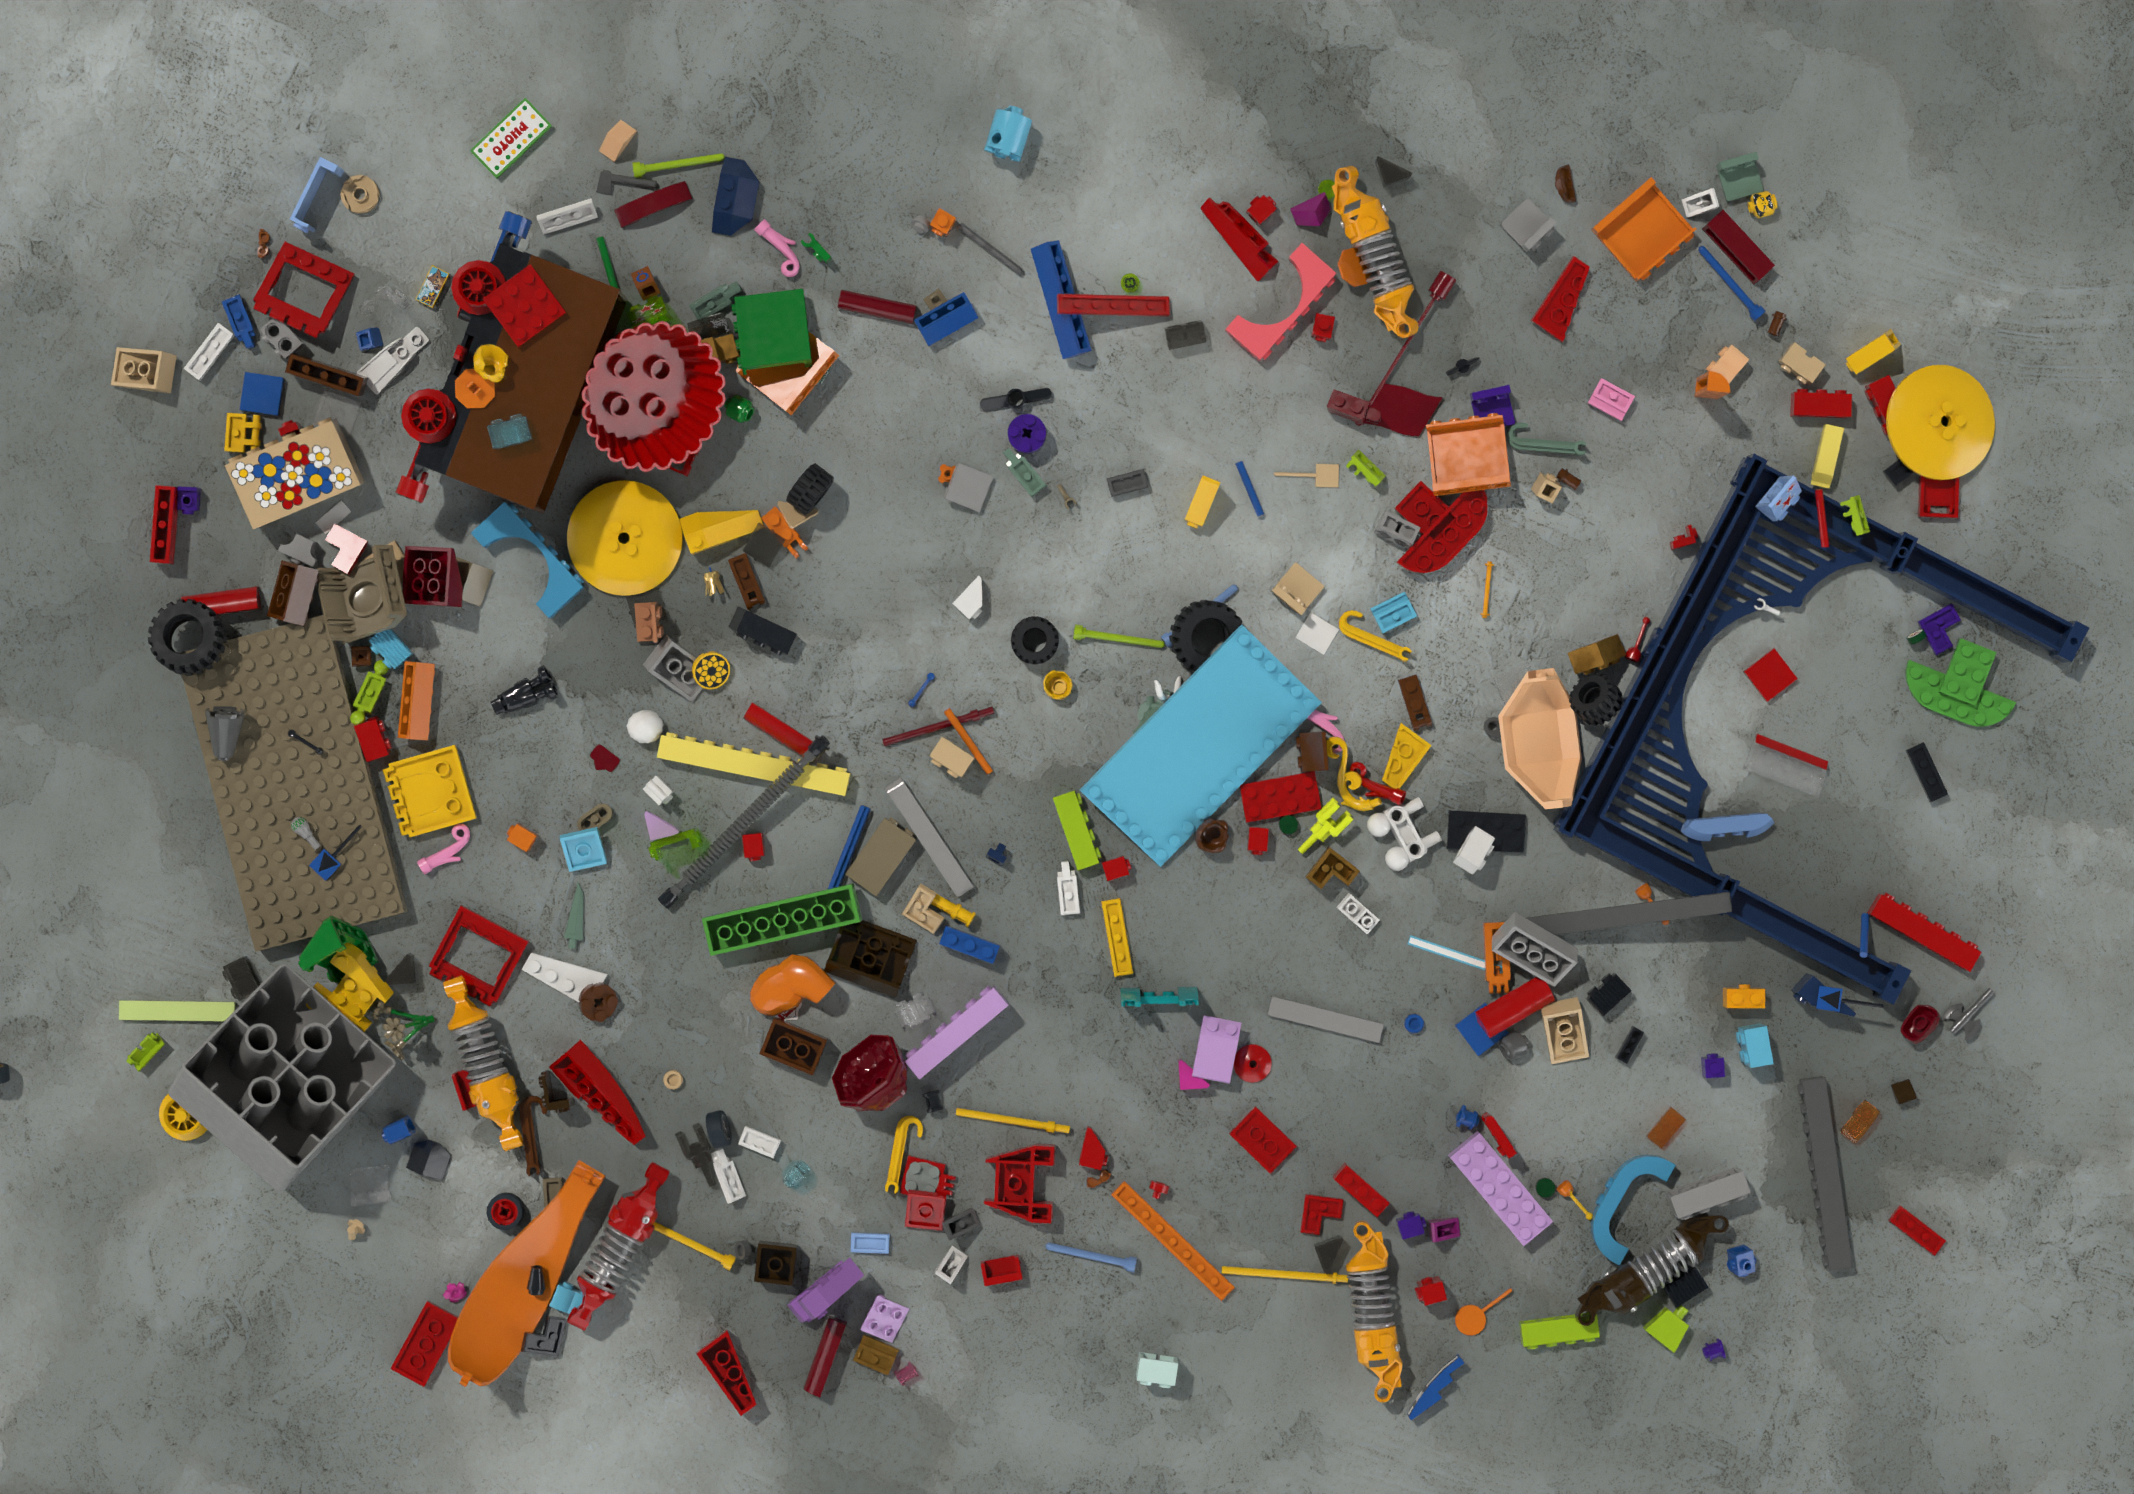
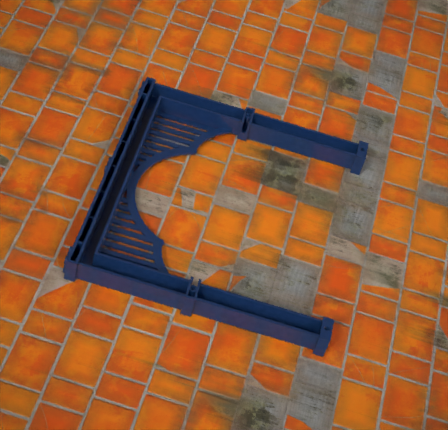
M1756 454L1746 456V458H1742L1737 471L1730 481L1732 486L1659 627L1654 628L1641 653L1643 658L1622 696L1621 709L1617 710V715L1613 716L1608 723L1576 785L1572 805L1561 808L1553 822L1555 826L1553 830L1566 837L1572 838L1575 836L1689 896L1730 892L1732 912L1717 915L1723 916L1725 914L1874 991L1873 996L1894 1005L1912 970L1890 961L1887 963L1868 953L1867 957L1862 958L1860 956V948L1739 886L1740 881L1732 879L1726 874L1720 873L1718 875L1712 872V867L1706 858L1701 841L1687 836V843L1612 804L1613 798L1617 797L1681 831L1684 823L1618 790L1621 783L1685 815V821L1687 819H1697L1701 797L1708 783L1701 777L1693 764L1686 747L1682 728L1684 689L1696 659L1705 646L1721 630L1737 619L1758 611L1754 606L1762 608L1763 603L1757 599H1763L1766 605L1770 607H1800L1804 597L1817 583L1844 567L1875 560L1881 563L1879 568L1891 574L1900 573L2050 651L2049 656L2062 663L2073 661L2089 627L2078 621H2066L1918 544V538L1906 532L1897 533L1868 517L1866 519L1870 532L1857 536L1851 526L1852 515L1843 516V513L1848 512L1850 508L1845 505L1841 506L1839 502L1824 494L1828 536L1856 551L1845 553L1830 544L1829 547L1822 548L1820 539L1783 520L1772 521L1755 507L1777 479L1787 475L1766 465L1768 460ZM1798 481L1801 488L1800 499L1796 504L1790 505L1787 508V515L1819 531L1815 490ZM1760 517L1835 556V558L1827 561L1756 523ZM1754 531L1819 565V567L1811 570L1751 539L1749 536ZM1747 545L1806 577L1799 581L1742 550ZM1739 558L1795 587V589L1789 593L1735 565ZM1733 572L1774 595L1761 596L1730 580L1728 577ZM1723 586H1726L1751 600L1741 603L1722 593L1721 590ZM1718 599L1733 608L1725 612L1714 606ZM1709 613L1718 616L1712 622L1707 619ZM1664 701L1669 703V712L1661 708ZM1657 715L1669 721V729L1654 722ZM1649 729L1670 738L1673 748L1648 736ZM1644 742L1677 759L1682 770L1639 749L1641 744ZM1635 756L1690 783V791L1633 763ZM1631 770L1687 799L1686 807L1625 776L1627 771ZM1607 810L1691 853L1694 862L1606 817Z

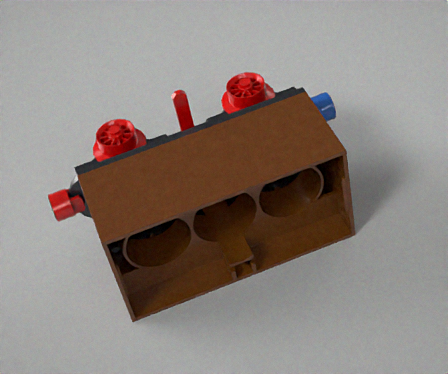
M505 211L498 228L502 230L491 261L476 260L467 262L457 270L453 277L451 289L453 298L459 306L457 318L469 322L461 345H458L453 356L454 363L442 390L429 388L418 390L410 395L403 405L401 414L403 427L409 436L419 441V446L407 476H401L395 493L400 496L423 503L429 488L425 483L429 475L427 471L430 469L539 513H545L582 418V387L586 379V373L590 369L595 353L599 352L600 346L614 336L627 299L618 288L527 252L523 253L516 250L521 238L526 239L532 225V221L528 218ZM531 264L566 313L518 348L483 298ZM493 344L499 346L508 355V365L505 368L504 378L495 383V397L485 408L467 409L455 397V380L465 369H474L473 356L481 345Z

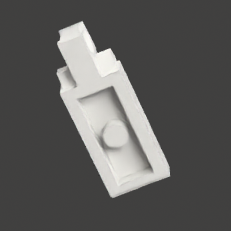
M1062 861V872H1057L1061 915L1079 914L1080 908L1075 870L1070 871L1069 861Z
M723 1149L711 1153L714 1162L713 1166L727 1203L729 1204L745 1197V1192L733 1160L730 1161L726 1157Z

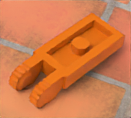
M776 506L761 518L785 548L787 547L796 559L799 555L790 545L796 540L803 550L809 549L801 540L798 532L794 528H789L785 518Z

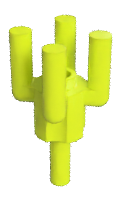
M1334 797L1316 814L1317 822L1310 828L1313 834L1298 848L1300 853L1304 854L1318 839L1324 842L1330 835L1337 837L1354 820L1351 817V813L1347 810L1336 821L1331 817L1340 807Z

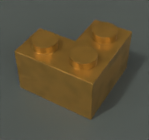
M733 334L715 339L710 337L701 340V343L705 342L711 345L713 349L712 357L718 358L721 363L725 362L726 365L737 362V357H740L739 351L736 350Z
M1618 634L1567 653L1575 675L1581 672L1584 675L1595 672L1594 668L1598 667V670L1607 668L1620 662L1619 658L1626 656Z
M1328 847L1305 877L1320 889L1324 887L1332 875L1349 886L1360 870L1332 848Z

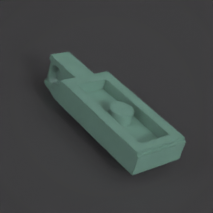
M737 282L728 286L723 284L689 304V307L697 320L701 322L731 304L732 300H734V295L742 290Z
M1010 448L1003 452L1009 460L1006 462L1008 469L1031 497L1047 486L1023 455L1021 456L1020 453L1015 455Z

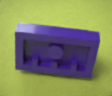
M1510 385L1471 393L1470 400L1474 416H1480L1481 418L1487 417L1488 414L1498 413L1503 415L1504 426L1515 424L1509 393H1511Z

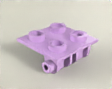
M879 1294L875 1297V1301L872 1307H870V1311L867 1313V1317L862 1323L860 1330L893 1343L909 1308L885 1299L886 1297Z

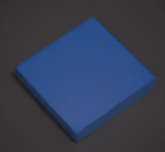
M245 372L240 410L279 416L284 378Z
M1486 1002L1455 1024L1477 1056L1508 1034V1031L1505 1029L1489 1038L1478 1024L1475 1012L1487 1006Z

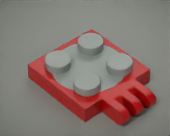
M908 1155L899 1193L908 1195V1190H918L952 1195L953 1191L946 1190V1187L954 1188L955 1184L947 1181L948 1179L956 1180V1176L944 1173L946 1165L944 1163Z

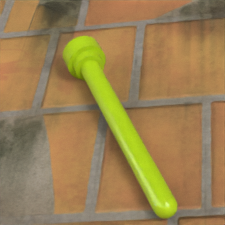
M720 153L646 165L640 162H633L634 177H642L646 172L719 162L725 159V155Z
M1075 624L1074 640H1081L1087 637L1156 648L1165 647V642L1161 640L1086 630L1083 625Z

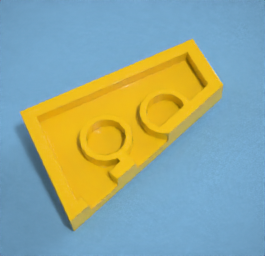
M1400 723L1382 781L1392 788L1400 789L1432 745Z

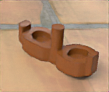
M260 229L258 243L260 246L257 251L258 258H264L269 254V248L265 244L270 241V235L264 229Z

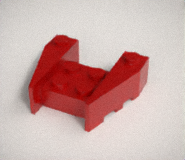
M1036 1143L987 1157L985 1163H996L994 1199L985 1198L984 1204L1023 1218L1031 1223L1051 1224L1053 1221V1202L1034 1201L1035 1165L1054 1166L1056 1144Z

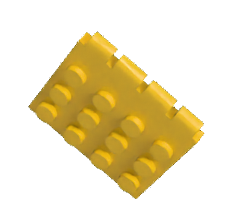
M456 745L389 763V768L383 769L386 782H394V784L387 786L391 801L399 799V803L393 804L396 818L404 817L405 820L398 823L402 836L409 834V837H414L477 818Z

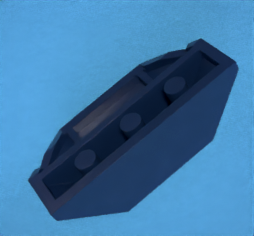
M725 157L714 205L712 233L732 236L753 220L759 180L745 160Z

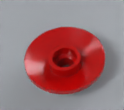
M1249 1044L1237 1051L1233 1066L1236 1074L1242 1080L1254 1083L1266 1078L1271 1070L1272 1061L1265 1048L1256 1044ZM1252 1060L1256 1061V1066L1253 1068L1249 1066Z

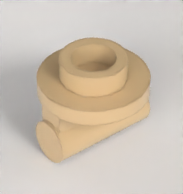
M357 1219L348 1221V1239L355 1240L357 1233L363 1234L365 1232L364 1224Z

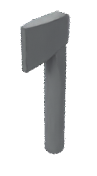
M603 170L600 174L596 192L612 194V182L656 188L657 181L615 175L609 170Z

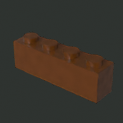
M296 353L290 354L285 370L286 373L356 396H363L368 381L366 376Z

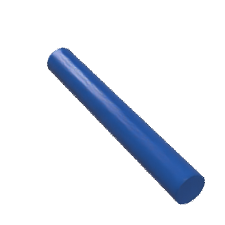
M1240 461L1235 465L1257 517L1264 514L1243 461Z
M1867 913L1861 915L1860 956L1862 958L1868 955L1869 914Z

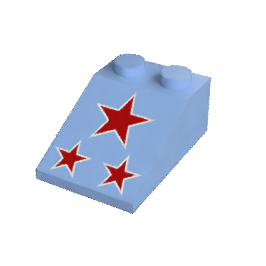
M1793 475L1779 477L1755 507L1770 520L1778 521L1779 519L1781 521L1788 513L1786 511L1790 505L1796 504L1800 499L1801 488L1796 477Z

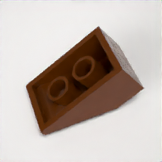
M1326 732L1299 733V737H1296V748L1300 749L1301 755L1297 756L1298 768H1302V772L1329 770Z

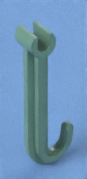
M1516 423L1510 427L1507 433V441L1513 448L1518 450L1575 454L1576 456H1583L1586 451L1578 450V446H1586L1584 441L1566 442L1516 437L1514 431L1527 428V423Z

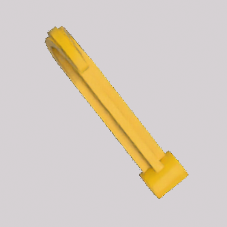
M1351 610L1342 614L1339 619V629L1344 635L1397 657L1402 662L1408 661V658L1402 656V652L1410 654L1412 652L1410 648L1401 647L1347 623L1349 616L1361 618L1363 616L1362 613Z
M905 1116L898 1121L887 1182L885 1183L886 1192H888L889 1185L895 1186L894 1194L898 1192V1182L909 1124L915 1123L917 1125V1136L919 1138L922 1137L923 1125L917 1117Z

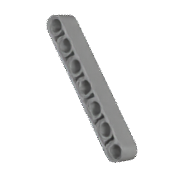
M900 777L886 786V791L956 896L960 897L974 887L903 779Z

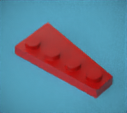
M1572 256L1531 319L1533 323L1561 342L1565 339L1567 327L1570 325L1573 310L1576 308L1578 296L1590 268L1575 256Z

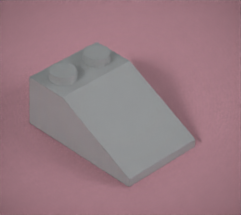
M665 635L643 663V666L648 672L691 702L703 689L695 682L692 673V666L697 657L668 635Z

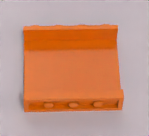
M809 332L812 367L805 368L804 363L746 370L747 375H744L743 370L739 369L737 365L735 371L788 414L792 415L839 355Z

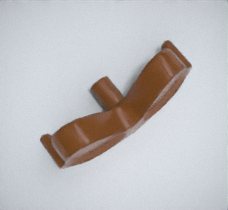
M1103 1169L1099 1179L1088 1177L1087 1187L1094 1188L1109 1180L1111 1173Z

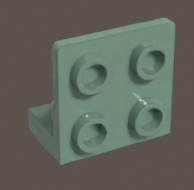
M1757 152L1725 160L1716 165L1727 202L1763 192V186L1756 165V161L1759 159Z

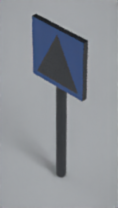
M358 825L332 855L324 848L309 866L327 881L341 865L335 859V856L362 826Z
M1819 986L1816 1009L1840 1012L1841 1002L1879 1008L1884 1007L1883 1004L1842 999L1843 989Z

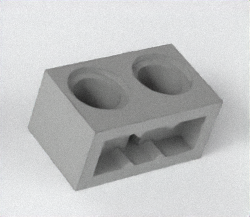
M272 318L260 329L263 333L262 339L268 345L272 343L276 348L274 352L281 359L289 360L290 354L298 353L305 346V343L286 322L282 323ZM273 327H278V335L272 337L271 329ZM287 341L292 343V348L289 351H285L283 348L284 343Z
M1385 511L1381 515L1374 533L1408 549L1413 545L1421 527Z

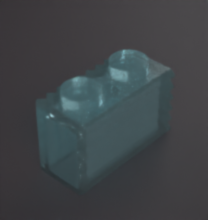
M521 414L512 415L510 420L504 422L502 419L493 420L491 425L487 426L494 450L533 440L528 419L526 416L522 417Z

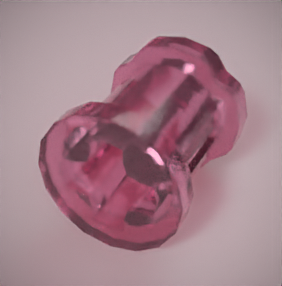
M911 1361L901 1370L894 1371L896 1378L902 1386L911 1378L919 1376Z

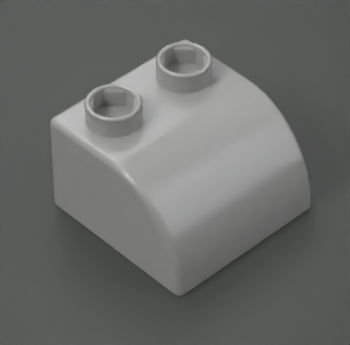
M281 964L183 1063L169 1088L168 1094L276 1191L282 1192L359 1111L390 1074L396 1062L287 964Z

